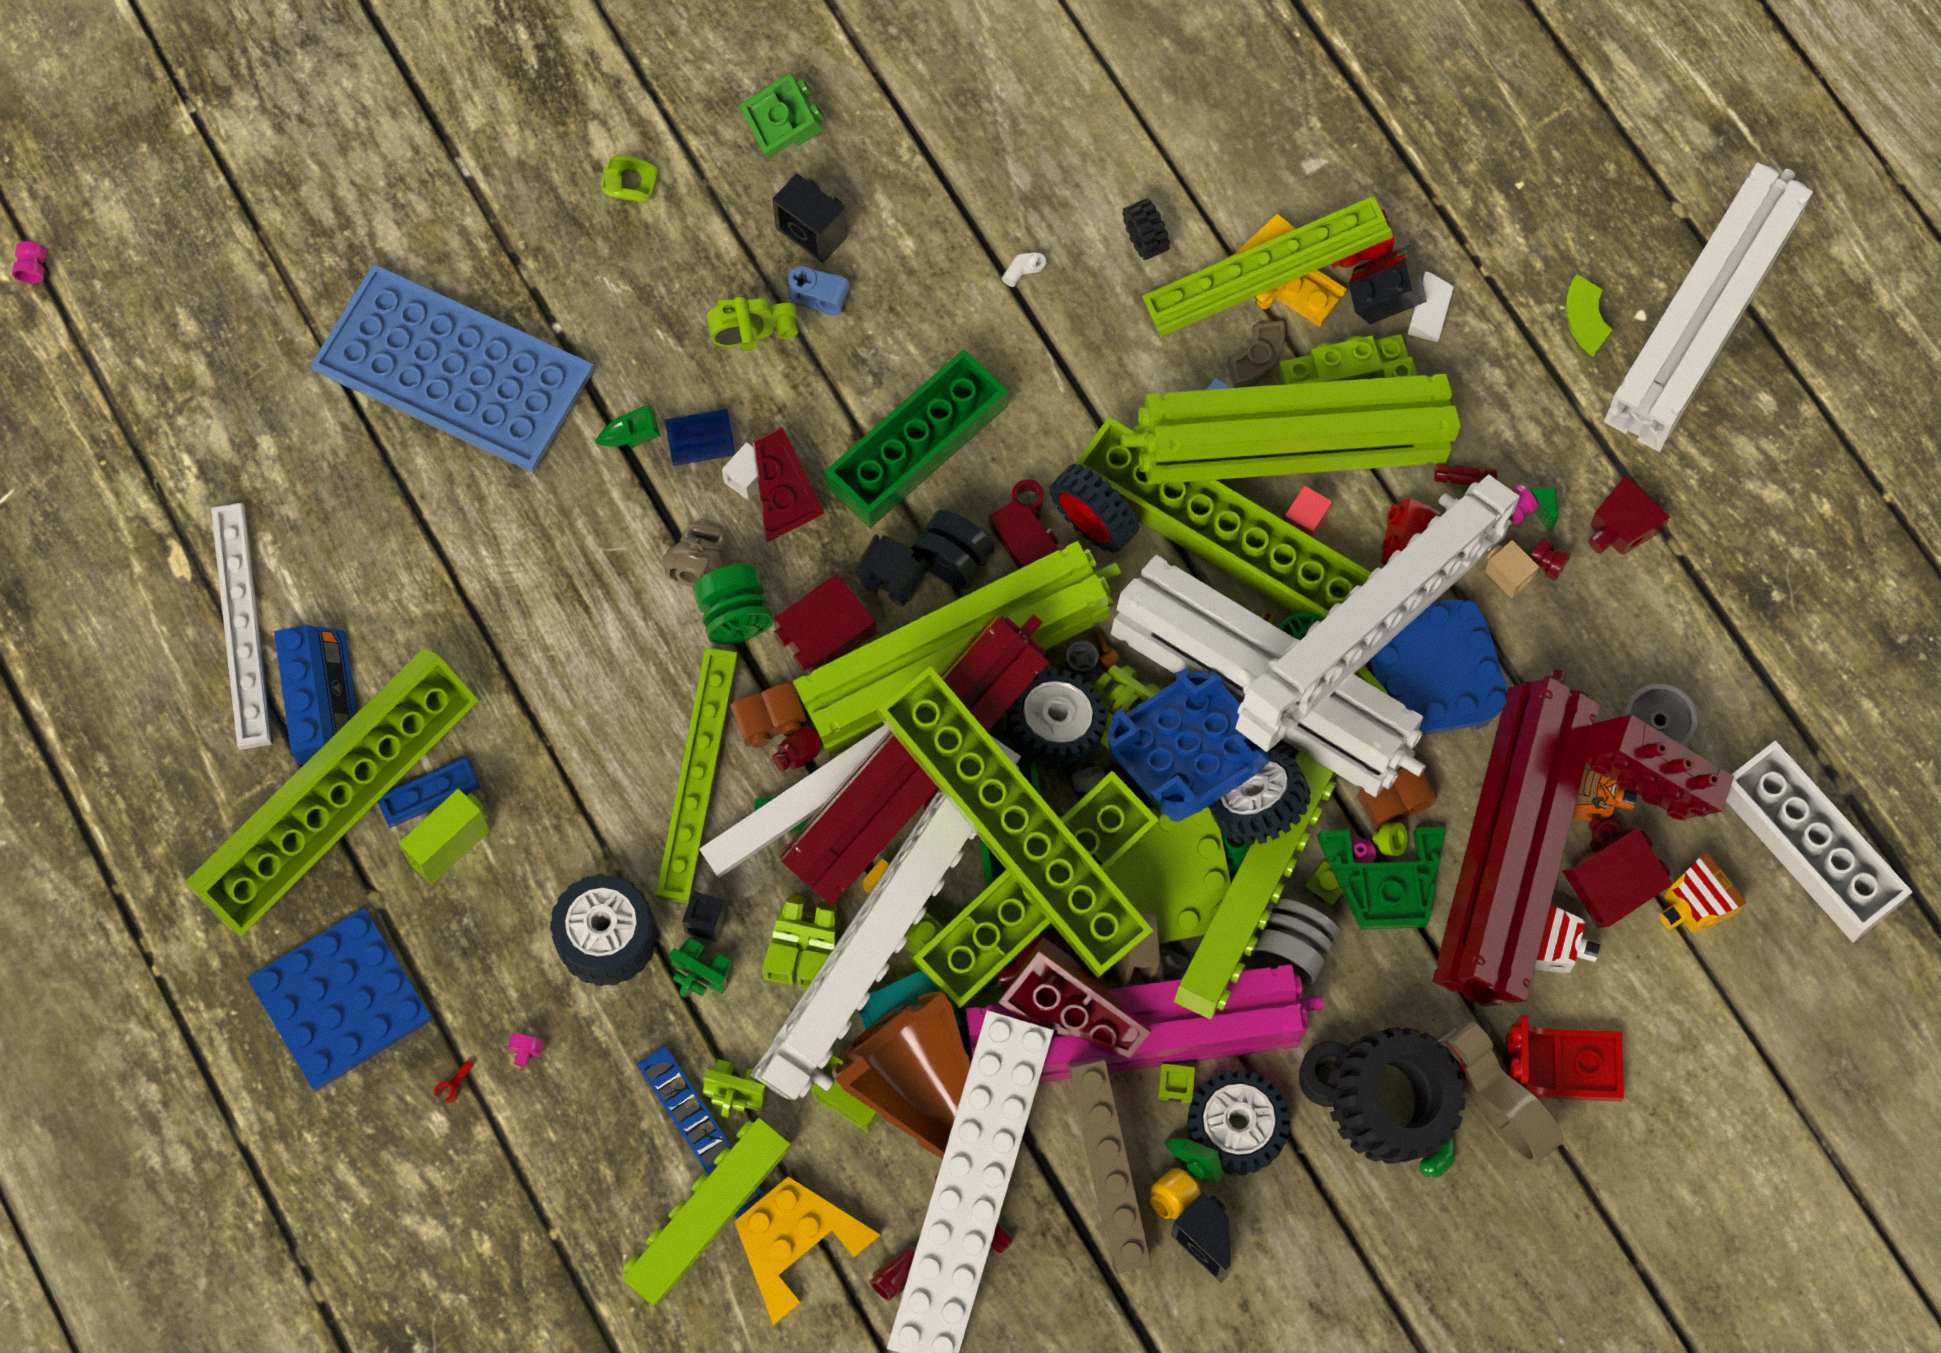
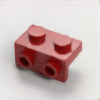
M1412 498L1393 504L1387 514L1388 524L1385 539L1382 543L1381 563L1387 565L1392 554L1397 550L1403 551L1416 533L1422 534L1435 516L1438 515L1440 517L1441 511Z

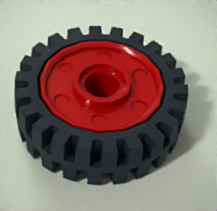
M1072 464L1050 485L1049 494L1053 497L1051 500L1057 505L1056 508L1059 513L1064 514L1063 518L1068 523L1071 522L1074 525L1073 528L1077 532L1080 531L1087 540L1090 539L1096 547L1100 546L1104 551L1108 550L1110 553H1117L1139 531V520L1134 516V510L1128 507L1130 504L1127 500L1120 497L1121 493L1117 489L1113 490L1107 480L1104 482L1098 473L1093 474L1092 470L1088 467L1084 468L1083 465Z

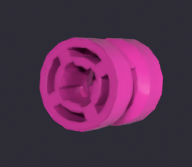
M19 242L16 245L15 256L17 257V262L13 264L12 276L24 283L36 284L42 282L45 273L42 265L47 261L48 249L36 242Z

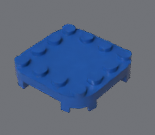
M1444 600L1433 602L1366 663L1368 671L1388 692L1387 695L1404 704L1407 710H1414L1423 716L1419 728L1423 732L1422 735L1476 726V729L1487 726L1506 705V683L1488 624L1479 611L1478 605L1473 601Z
M1187 668L1175 673L1177 681L1126 714L1120 709L1112 716L1113 722L1108 731L1107 741L1115 763L1148 802L1160 813L1167 815L1172 821H1181L1185 817L1202 811L1254 777L1270 760L1269 751H1264L1235 729L1239 718L1237 710L1241 704L1223 685L1222 677L1213 670L1210 674L1204 672L1188 673Z

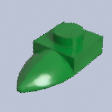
M645 405L615 419L602 430L595 440L596 444L607 447L628 444L631 448H634L659 437L660 434L654 409L650 405Z
M1170 1138L1165 1141L1166 1147L1175 1157L1187 1165V1170L1193 1177L1217 1184L1224 1176L1218 1151L1184 1138Z

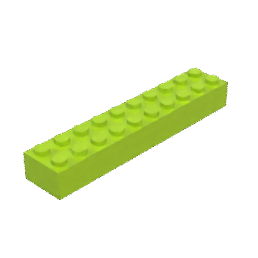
M1111 417L1107 418L1075 463L1076 465H1083L1084 468L1088 467L1092 470L1093 474L1098 473L1104 482L1107 480L1111 484L1113 490L1117 489L1121 493L1120 497L1127 500L1130 504L1128 507L1134 510V516L1140 522L1293 614L1310 612L1326 619L1329 611L1335 604H1343L1350 592L1357 585L1362 587L1371 575V572L1217 480L1177 483L1163 481L1161 484L1148 485L1146 473L1141 472L1139 466V455L1144 453L1140 451V446L1121 447V435L1133 434V430Z
M423 648L184 883L230 930L241 937L479 700L438 654Z
M931 665L877 709L878 717L1097 978L1103 975L1154 931Z

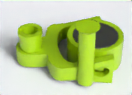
M736 297L734 300H718L719 306L711 309L706 316L711 342L714 345L726 347V350L741 345L740 349L742 351L754 350L759 346L755 339L770 336L773 333L774 327L778 328V336L780 338H792L798 334L796 306L788 302L770 305L769 301L764 298L747 300L744 297ZM754 314L761 317L757 324L755 323Z

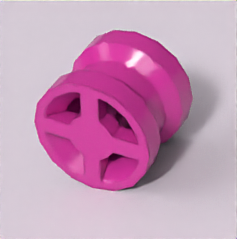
M1520 484L1512 488V491L1520 496L1515 511L1510 516L1514 525H1519L1523 522L1524 516L1527 513L1532 514L1538 509V503L1533 494Z

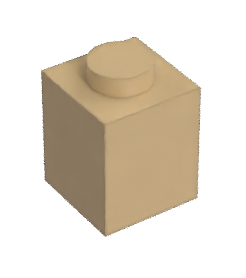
M1511 540L1506 546L1498 545L1487 556L1489 561L1485 573L1512 599L1535 579L1539 566Z

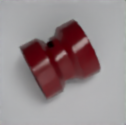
M1543 537L1530 558L1539 568L1541 567L1545 571L1546 577L1555 581L1572 554L1564 549L1554 550L1553 543Z

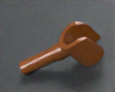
M1099 629L1093 631L1092 634L1101 652L1104 654L1098 658V664L1101 669L1107 673L1114 664L1119 667L1117 652L1114 649H1110Z

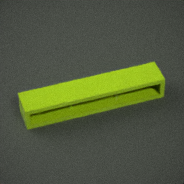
M760 1118L754 1123L749 1120L736 1135L740 1139L731 1150L726 1147L714 1161L717 1167L709 1177L704 1173L691 1188L694 1192L692 1197L686 1203L681 1200L668 1215L672 1219L663 1230L658 1227L646 1240L645 1244L649 1247L641 1257L635 1254L622 1269L626 1273L622 1280L654 1308H657L791 1149V1144Z

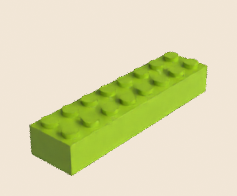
M1113 771L1103 778L1060 819L1105 873L1159 821ZM1006 870L913 957L912 961L941 992H944L948 1000L958 1010H961L1052 923Z

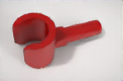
M467 1060L449 1082H441L435 1087L434 1095L440 1096L442 1091L449 1087L451 1093L445 1100V1103L456 1101L458 1098L457 1087L473 1067V1064Z

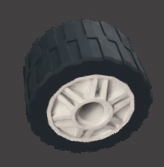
M597 874L596 876L581 878L582 880L572 883L564 893H561L551 913L550 930L559 957L563 964L567 966L568 971L572 975L579 977L583 982L593 983L596 986H613L623 981L627 982L645 968L646 963L653 956L654 947H656V925L649 903L646 902L645 896L640 889H637L633 883L623 880L619 876Z

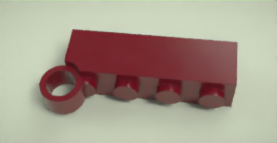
M1024 479L1016 483L1012 489V502L988 516L989 528L1018 569L1059 550L1056 546L1058 545V540L1050 528L1044 529L1038 521L1041 519L1038 512L1041 511L1044 505V491L1037 481L1031 479ZM1024 491H1032L1038 496L1037 501L1032 504H1023L1017 498Z

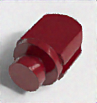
M808 727L800 728L781 741L782 743L778 745L779 752L772 755V760L781 772H784L789 767L793 770L800 769L818 756L821 747V739L818 733Z

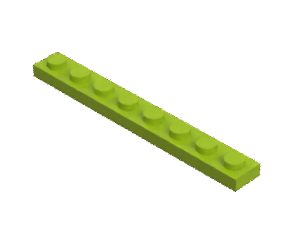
M705 648L656 892V897L660 900L688 904L692 895L700 855L699 849L702 845L738 661L737 652Z

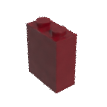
M838 574L829 578L774 617L776 630L773 633L783 647L788 645L795 653L793 659L802 671L808 669L810 673L850 653L877 633L876 621Z
M1638 827L1624 830L1562 871L1597 928L1610 927L1673 885L1669 878V868L1661 859H1657L1651 849L1653 846L1651 839L1644 831L1639 830Z

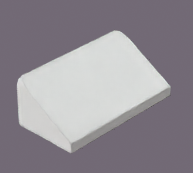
M1425 271L1422 283L1427 302L1415 307L1408 335L1438 343L1454 286Z

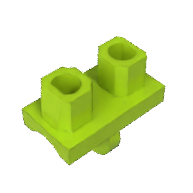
M717 1060L712 1070L706 1069L703 1076L704 1088L702 1096L712 1098L711 1103L723 1106L721 1116L729 1118L733 1109L745 1112L746 1108L762 1111L765 1085L750 1076L754 1070L753 1068L747 1070L744 1079L733 1076L735 1066L731 1062Z

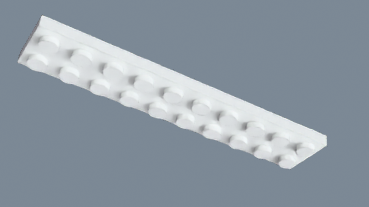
M988 1010L986 1011L887 1349L899 1353H959L1054 1030Z

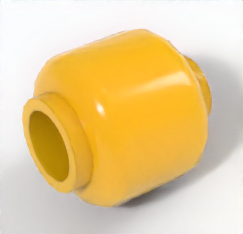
M1171 1168L1151 1186L1150 1202L1153 1209L1165 1219H1177L1201 1194L1199 1179L1193 1177L1188 1170Z

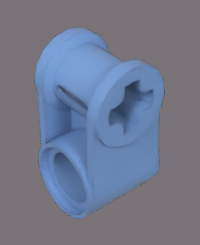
M805 266L794 268L788 276V296L794 304L819 310L828 315H839L841 313L850 287L847 279L836 274L824 273Z

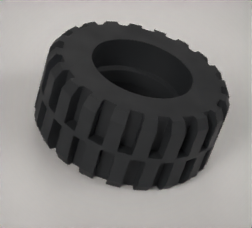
M1400 1027L1389 1028L1361 1037L1360 1040L1354 1041L1346 1047V1053L1338 1056L1334 1063L1338 1070L1330 1072L1328 1082L1333 1084L1331 1091H1327L1328 1102L1333 1103L1334 1111L1330 1112L1332 1121H1338L1341 1127L1338 1129V1133L1343 1140L1350 1139L1352 1141L1350 1147L1357 1153L1366 1152V1158L1375 1162L1382 1160L1385 1164H1395L1432 1155L1440 1151L1442 1145L1448 1144L1452 1140L1454 1132L1451 1130L1459 1129L1462 1122V1116L1459 1115V1111L1465 1110L1466 1099L1461 1098V1090H1464L1465 1086L1463 1079L1459 1080L1456 1071L1460 1069L1456 1061H1450L1447 1056L1450 1052L1443 1044L1437 1046L1434 1044L1436 1041L1435 1037L1428 1033L1420 1034L1418 1029L1409 1027L1404 1029ZM1386 1064L1402 1071L1414 1090L1415 1109L1406 1127L1393 1122L1383 1111L1378 1099V1079Z

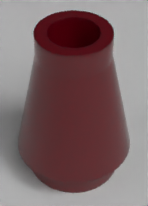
M905 1248L899 1255L873 1272L870 1285L878 1295L887 1301H890L894 1296L899 1297L905 1287L914 1253Z

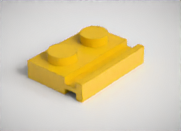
M1316 270L1291 281L1279 293L1276 299L1321 327L1338 306L1340 300L1345 297L1347 288Z

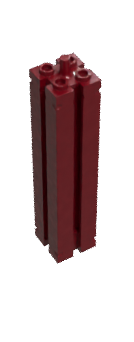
M1034 614L1021 628L1007 616L1002 615L999 618L991 615L981 629L970 638L938 674L986 732L989 731L1030 685L1034 677L1049 663L1043 658L1046 651L1033 639H1030L1043 623ZM888 730L793 837V840L779 853L780 860L827 903L833 906L841 897V894L852 885L938 787L893 733Z
M1555 669L1552 676H1546L1544 679L1533 682H1523V684L1509 687L1505 697L1506 705L1502 709L1437 960L1439 965L1435 969L1432 979L1433 983L1452 992L1460 991L1464 993V998L1483 1007L1501 1005L1502 1000L1509 1004L1527 1001L1529 993L1528 983L1532 981L1586 764L1579 758L1590 726L1594 723V718L1598 715L1600 707L1599 703L1588 698L1587 693L1580 690H1570L1569 687L1564 685L1566 672L1560 669Z

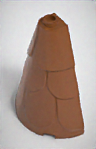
M939 991L919 996L917 1000L920 1004L911 1006L905 1003L875 1022L841 1054L845 1061L842 1065L839 1062L834 1064L832 1076L844 1091L881 1114L884 1120L915 1138L919 1146L943 1159L969 1072L970 1061L963 1047L952 1004L948 1001L944 992Z

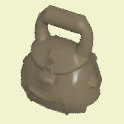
M698 522L688 526L683 532L680 542L667 550V553L663 556L666 576L676 583L693 587L694 583L705 574L724 567L720 556L726 544V536L723 530ZM693 534V535H697V536H701V537H705V538L717 540V542H716V543H712V542H710V541H706L705 539L692 538L691 535Z

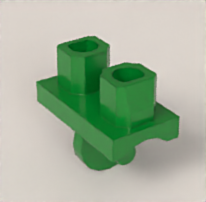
M690 937L679 950L673 948L669 954V958L672 959L671 965L688 974L686 976L678 971L673 978L674 981L682 985L679 995L688 998L692 992L703 996L707 987L698 983L699 981L723 995L728 987L726 978L732 967L731 961L716 953L708 967L698 961L705 951V946Z

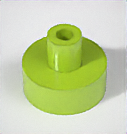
M1386 822L1381 826L1379 832H1374L1372 840L1375 845L1379 846L1383 855L1400 856L1407 847V830L1402 823Z

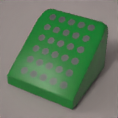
M1554 488L1530 489L1538 503V509L1534 513L1547 530H1552L1558 519L1556 490Z

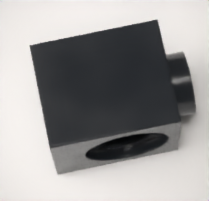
M693 891L682 920L685 933L717 943L728 913L725 900Z

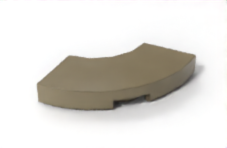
M1284 320L1254 324L1252 340L1249 346L1240 354L1228 358L1233 388L1251 386L1263 379L1274 368L1284 346Z

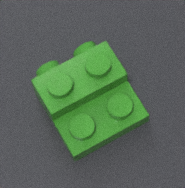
M791 73L739 105L763 154L767 158L772 157L794 142L800 146L824 130L821 121L825 119L824 114L816 103L812 105L808 98L812 95L810 87L804 79L799 81Z

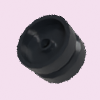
M938 510L927 523L928 533L920 534L912 545L911 549L915 551L913 557L918 562L923 557L930 564L928 572L937 579L959 589H968L979 575L978 566L982 567L987 564L995 552V546L991 539L971 521L951 511Z

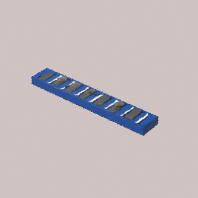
M664 1046L639 1062L637 1066L709 1176L717 1167L714 1161L726 1147L731 1150L732 1146L667 1047ZM759 1187L734 1215L736 1219L764 1197Z

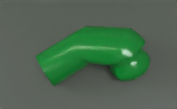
M1455 1136L1448 1144L1442 1145L1440 1151L1434 1153L1430 1158H1423L1419 1167L1422 1175L1425 1177L1432 1176L1433 1178L1440 1177L1453 1166L1455 1160Z

